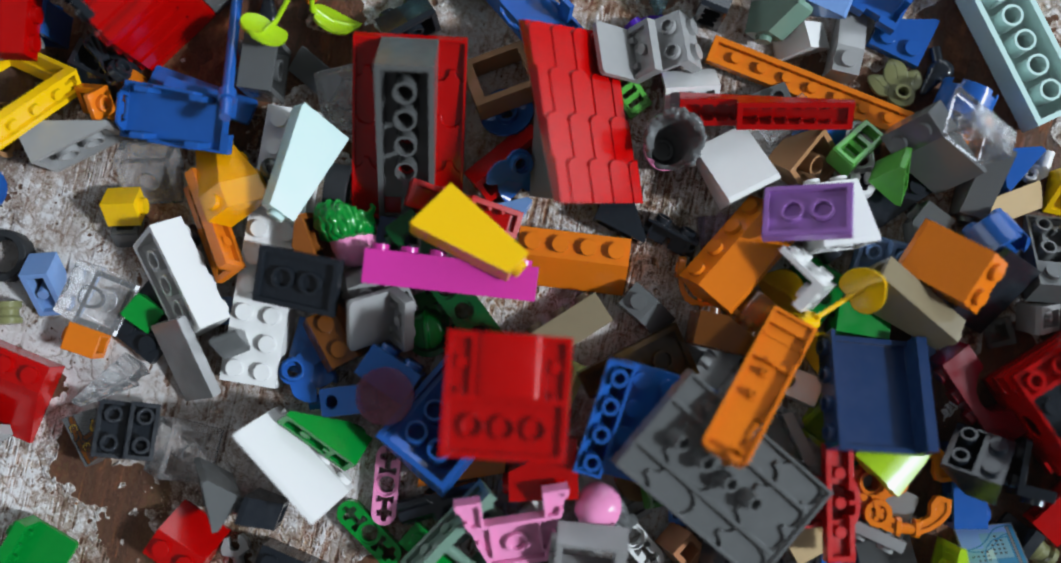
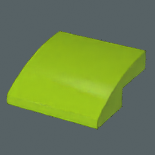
M854 452V458L868 474L875 475L886 490L896 497L902 494L932 456V454L917 457Z

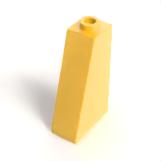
M452 183L410 221L409 232L415 237L505 282L512 275L517 278L527 267L525 261L529 253Z

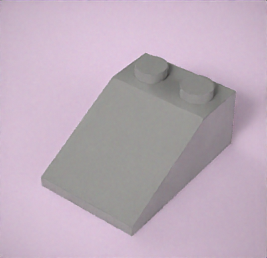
M43 120L21 135L19 139L32 164L58 173L128 137L119 136L120 130L118 126L107 120Z

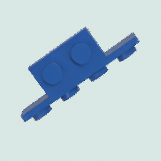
M159 65L155 67L148 83L216 95H218L220 88L219 86ZM236 93V98H238L236 118H231L230 120L249 125L258 107V102L256 99Z

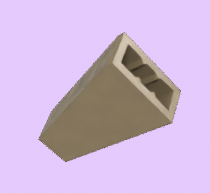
M892 256L867 267L879 272L887 281L886 301L881 309L873 313L874 315L913 337H927V345L936 350L948 345L952 346L961 339L966 320Z

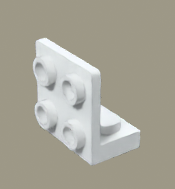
M782 246L779 252L812 282L810 285L808 283L804 284L795 293L797 299L792 305L799 312L813 310L837 286L832 281L834 276L824 266L818 268L811 261L813 256L804 247Z

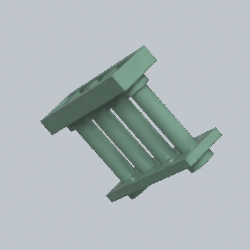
M481 479L461 497L466 498L480 495L482 514L486 512L492 518L507 516L506 513L493 504L497 498L489 486ZM454 506L400 561V563H436L446 554L457 563L487 562L480 551L470 558L453 545L464 533L473 538L471 533H468L465 529L461 517L454 511Z

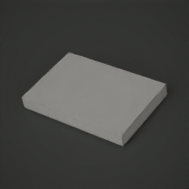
M184 315L165 320L150 326L185 401L212 398L221 393V389L187 316Z

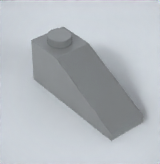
M849 11L846 19H836L822 77L849 84L859 76L865 52L866 15L862 14L858 17Z

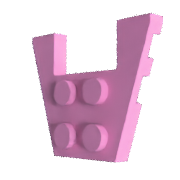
M567 482L541 486L543 510L483 519L480 495L453 499L454 511L461 517L465 529L468 533H471L478 550L487 563H538L548 561L549 551H551V532H557V523L564 511L563 504L565 498H568L569 495Z

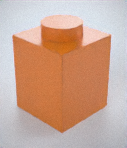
M69 322L62 332L60 348L90 359L104 358L112 332L84 322Z

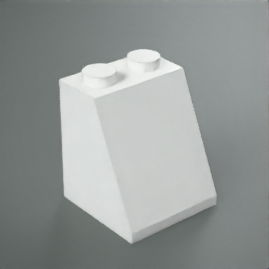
M735 126L724 127L719 131L720 135L713 139L707 136L705 146L701 150V156L697 158L696 166L719 210L764 189V187H768L781 178L779 172L749 130H736Z
M840 175L829 178L830 181L820 182V178L803 181V185L854 182L853 239L802 240L803 247L811 255L859 249L881 241L880 232L858 178L847 179V175Z

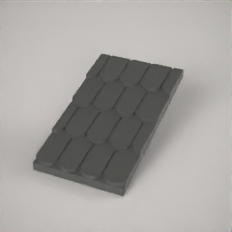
M687 368L679 380L675 382L660 400V403L643 420L640 427L632 433L621 449L611 458V461L732 563H776L833 495V492L766 434L763 435L750 462L745 467L736 468L732 465L727 467L720 463L722 461L720 458L702 447L701 440L723 397ZM759 428L755 431L750 440L753 438V436L756 434Z

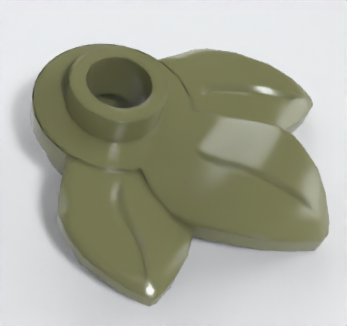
M890 58L884 66L883 74L868 75L867 82L875 95L887 98V101L891 104L906 108L915 100V92L921 88L923 79L919 70L907 71L906 66L901 61Z

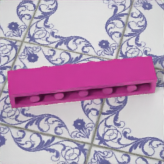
M372 243V248H365L361 283L535 302L539 267H532V261L529 260L525 261L527 267L517 278L512 275L505 282L459 258L447 257V252L442 250L430 249V254L426 255L418 254V248L401 246L400 252L389 250V244Z

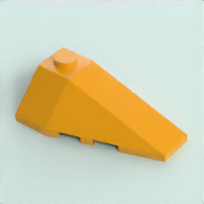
M234 141L231 155L195 150L198 194L207 222L233 227L261 206L267 188L265 179L260 171L249 163V158L236 148Z

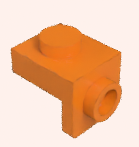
M81 83L74 87L83 113L90 114L92 120H101L116 111L108 85Z

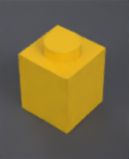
M141 187L107 188L99 204L108 227L139 226L142 224L145 215L149 213V201L147 198H144Z

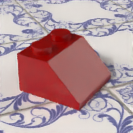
M185 499L158 528L142 553L157 563H210L222 545L224 538L228 536L232 529L223 524L218 532L212 533L206 512Z

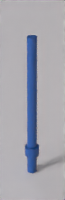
M231 0L222 86L218 90V102L220 103L219 119L222 121H229L231 119L232 105L236 102L237 92L234 88L240 32L239 21L243 0Z

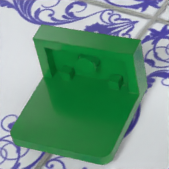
M31 515L15 520L5 532L7 537L3 544L0 545V563H69L79 544L74 538L37 516Z

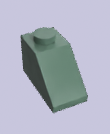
M805 0L751 1L745 33L753 38L755 43L760 45H770L771 42L783 41L812 14L813 7Z

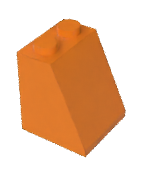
M925 218L898 260L903 267L939 298L977 314L981 306L986 304L990 292L996 283L1003 278L1005 269L1008 266L996 252Z

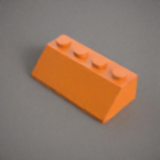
M752 195L743 202L679 275L694 296L731 315L783 256L779 249L782 246H791L795 242H763L761 235L764 200Z
M520 226L518 244L529 253L526 260L532 261V267H539L537 286L623 296L632 239Z

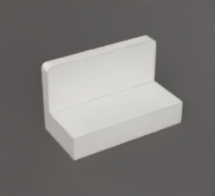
M714 68L702 69L695 73H691L688 70H674L661 73L664 86V110H669L672 106L675 108L679 107V92L720 94L721 84Z

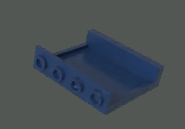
M830 329L817 337L816 352L819 355L820 365L818 380L821 383L822 392L820 408L824 419L822 437L827 451L924 457L939 452L927 337H914L908 341L840 336L835 335V329Z

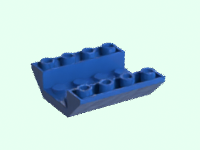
M608 358L572 471L601 479L603 473L635 482L611 461V458L621 449L632 433L640 427L643 420L660 403V400L675 382L679 380L681 375L631 360Z

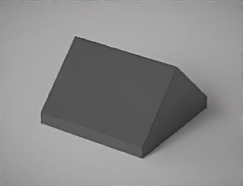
M201 457L194 458L203 504L211 531L215 533L223 526L235 509L237 502L242 499L233 473Z

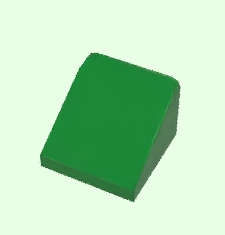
M138 293L122 310L120 315L145 333H149L152 330L150 326L158 323L165 315V312L147 295Z

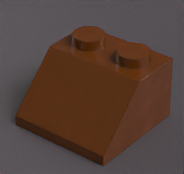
M347 302L338 304L335 317L314 314L306 318L302 324L327 373L366 355L372 347L370 345L355 351H351L347 347Z

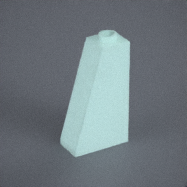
M306 103L295 105L291 110L261 206L268 210L267 215L279 223H282V221H295L349 140L346 135Z

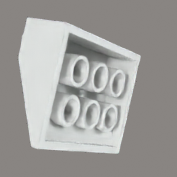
M282 406L274 407L237 431L232 437L312 525L354 488L351 484L352 479L346 471L338 470L331 461L278 424L279 418L291 410L287 407L283 409Z

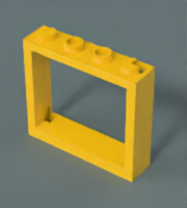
M39 52L37 61L0 60V72L13 66L44 80V82L0 110V150L77 97L74 87L81 84L77 69Z

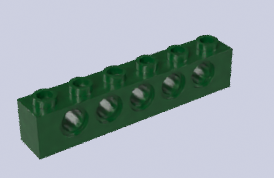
M413 208L384 227L387 231L384 238L393 249L398 247L401 251V246H405V239L411 235L409 232L410 221L417 216ZM421 240L418 254L429 255L430 249H441ZM423 289L426 294L431 292L437 299L434 305L443 317L448 314L454 323L450 326L452 330L471 331L473 327L482 325L487 329V332L503 333L476 295L460 293L443 295L439 291ZM467 303L471 308L470 314L466 317L457 316L454 311L457 304Z

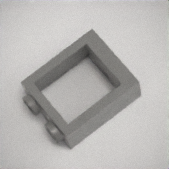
M558 520L557 532H551L550 550L554 551H549L548 563H627L629 528ZM563 548L611 552L613 554L612 559L563 554Z

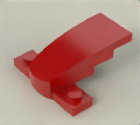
M821 443V474H811L831 490L833 495L804 529L822 527L823 561L827 563L856 562L855 524H857L860 515L861 500L856 481H854V452L827 451L825 443Z

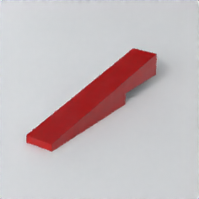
M679 92V107H685L689 112H694L703 121L704 126H736V130H852L854 100Z

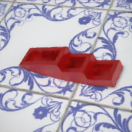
M411 178L403 206L422 211L446 187H439L416 178ZM464 194L513 239H517L524 212L474 195Z

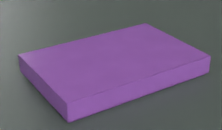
M854 182L764 187L761 235L763 242L853 239Z

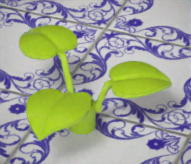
M290 0L283 1L272 22L260 14H243L239 21L241 28L262 44L269 46L283 45L287 41L288 33L277 26ZM309 0V11L315 14L313 17L314 22L332 34L347 35L356 31L362 25V23L328 6L315 4V0Z

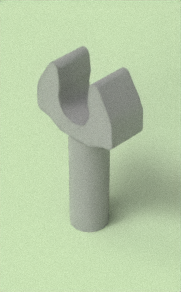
M244 533L239 534L238 542L240 547L235 549L232 546L231 537L227 536L224 538L221 545L222 556L230 557L233 559V563H245L244 556L252 548L251 540Z

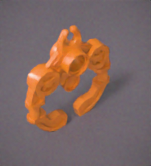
M939 448V452L932 454L930 457V472L933 479L938 482H951L952 479L940 467L945 452ZM859 463L854 467V481H856L861 500L860 515L864 522L870 526L891 532L894 536L909 534L914 538H920L922 534L942 525L951 514L952 500L940 495H933L928 502L926 516L920 519L913 518L912 523L902 522L901 517H892V508L885 502L887 498L893 495L886 490L875 475H871L872 483L869 487L865 488L863 485L864 478L871 474H868ZM909 485L902 492V494H904L908 490Z

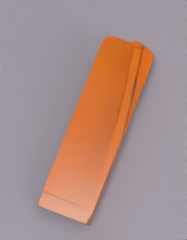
M776 305L773 306L701 440L702 447L722 460L720 463L727 467L732 465L736 468H743L750 462L818 328ZM762 424V426L759 428V430L756 432V434H755V435L753 436V438L750 440V438L752 437V435L755 433V431L758 429V427Z

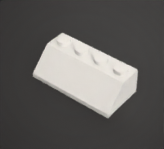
M181 216L149 225L133 244V248L168 320L184 315L187 316L196 338L220 326L230 318L229 308L226 301L221 299L215 278L209 274L204 264L202 252L196 248L192 240V232L189 226L184 223Z

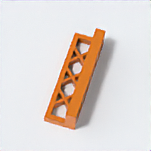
M191 167L184 173L188 186L183 190L216 283L223 284L243 270L246 265L232 227L207 222L199 200L197 169Z

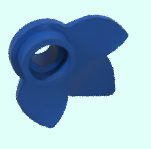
M515 149L505 160L497 161L488 171L486 183L497 185L498 192L505 202L511 200L522 188L526 191L530 190V175L533 168L532 155L525 149ZM521 158V163L515 166L516 162Z
M314 347L302 349L296 357L285 359L280 364L278 370L280 379L285 384L290 385L293 396L306 403H315L317 401L316 388L325 387L335 380L334 373H327L323 364L320 363L321 360ZM295 367L298 369V374L290 376L287 373L288 369Z

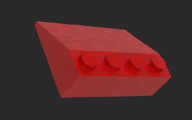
M0 339V424L11 425L13 437L33 443L65 366Z

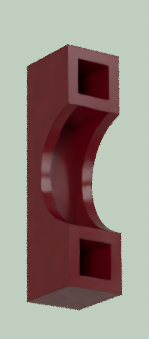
M958 341L952 346L948 345L941 348L929 358V363L933 368L931 370L932 375L947 389L945 392L946 396L953 404L959 407L961 410L960 417L967 425L1015 441L1026 432L1012 410L998 404L982 406L976 393V383L984 366L969 344Z

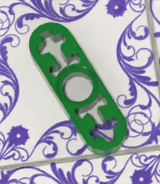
M347 499L338 507L337 518L339 522L379 563H397L403 554V547L398 543L399 541L384 526L378 525L373 521L371 512L360 501ZM345 506L347 508L354 506L357 509L354 514L359 520L363 515L367 518L357 529L354 525L358 521L353 516L346 518L347 510ZM364 526H375L378 531L377 537L373 540L366 539L362 533ZM382 536H384L386 539L382 543L388 549L392 546L396 549L393 553L395 558L392 556L386 558L383 555L386 550L381 544L377 549L373 545L377 544Z

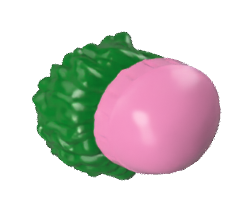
M327 199L325 202H319L314 207V229L322 241L330 243L335 257L345 260V266H362L365 248H372V243H376L375 205L370 203V209L364 211L357 209L356 206H350L339 199H336L334 202L331 199Z

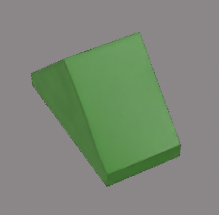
M905 147L877 160L868 181L897 206H901L908 187L912 148Z

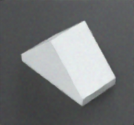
M806 20L783 41L771 42L775 58L782 61L825 51L830 48L823 22Z

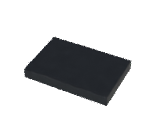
M260 244L252 300L335 317L345 260L269 244Z
M1006 246L997 253L1008 264L1005 274L996 283L989 294L988 301L980 307L977 314L955 304H948L966 320L965 325L979 334L1042 273Z

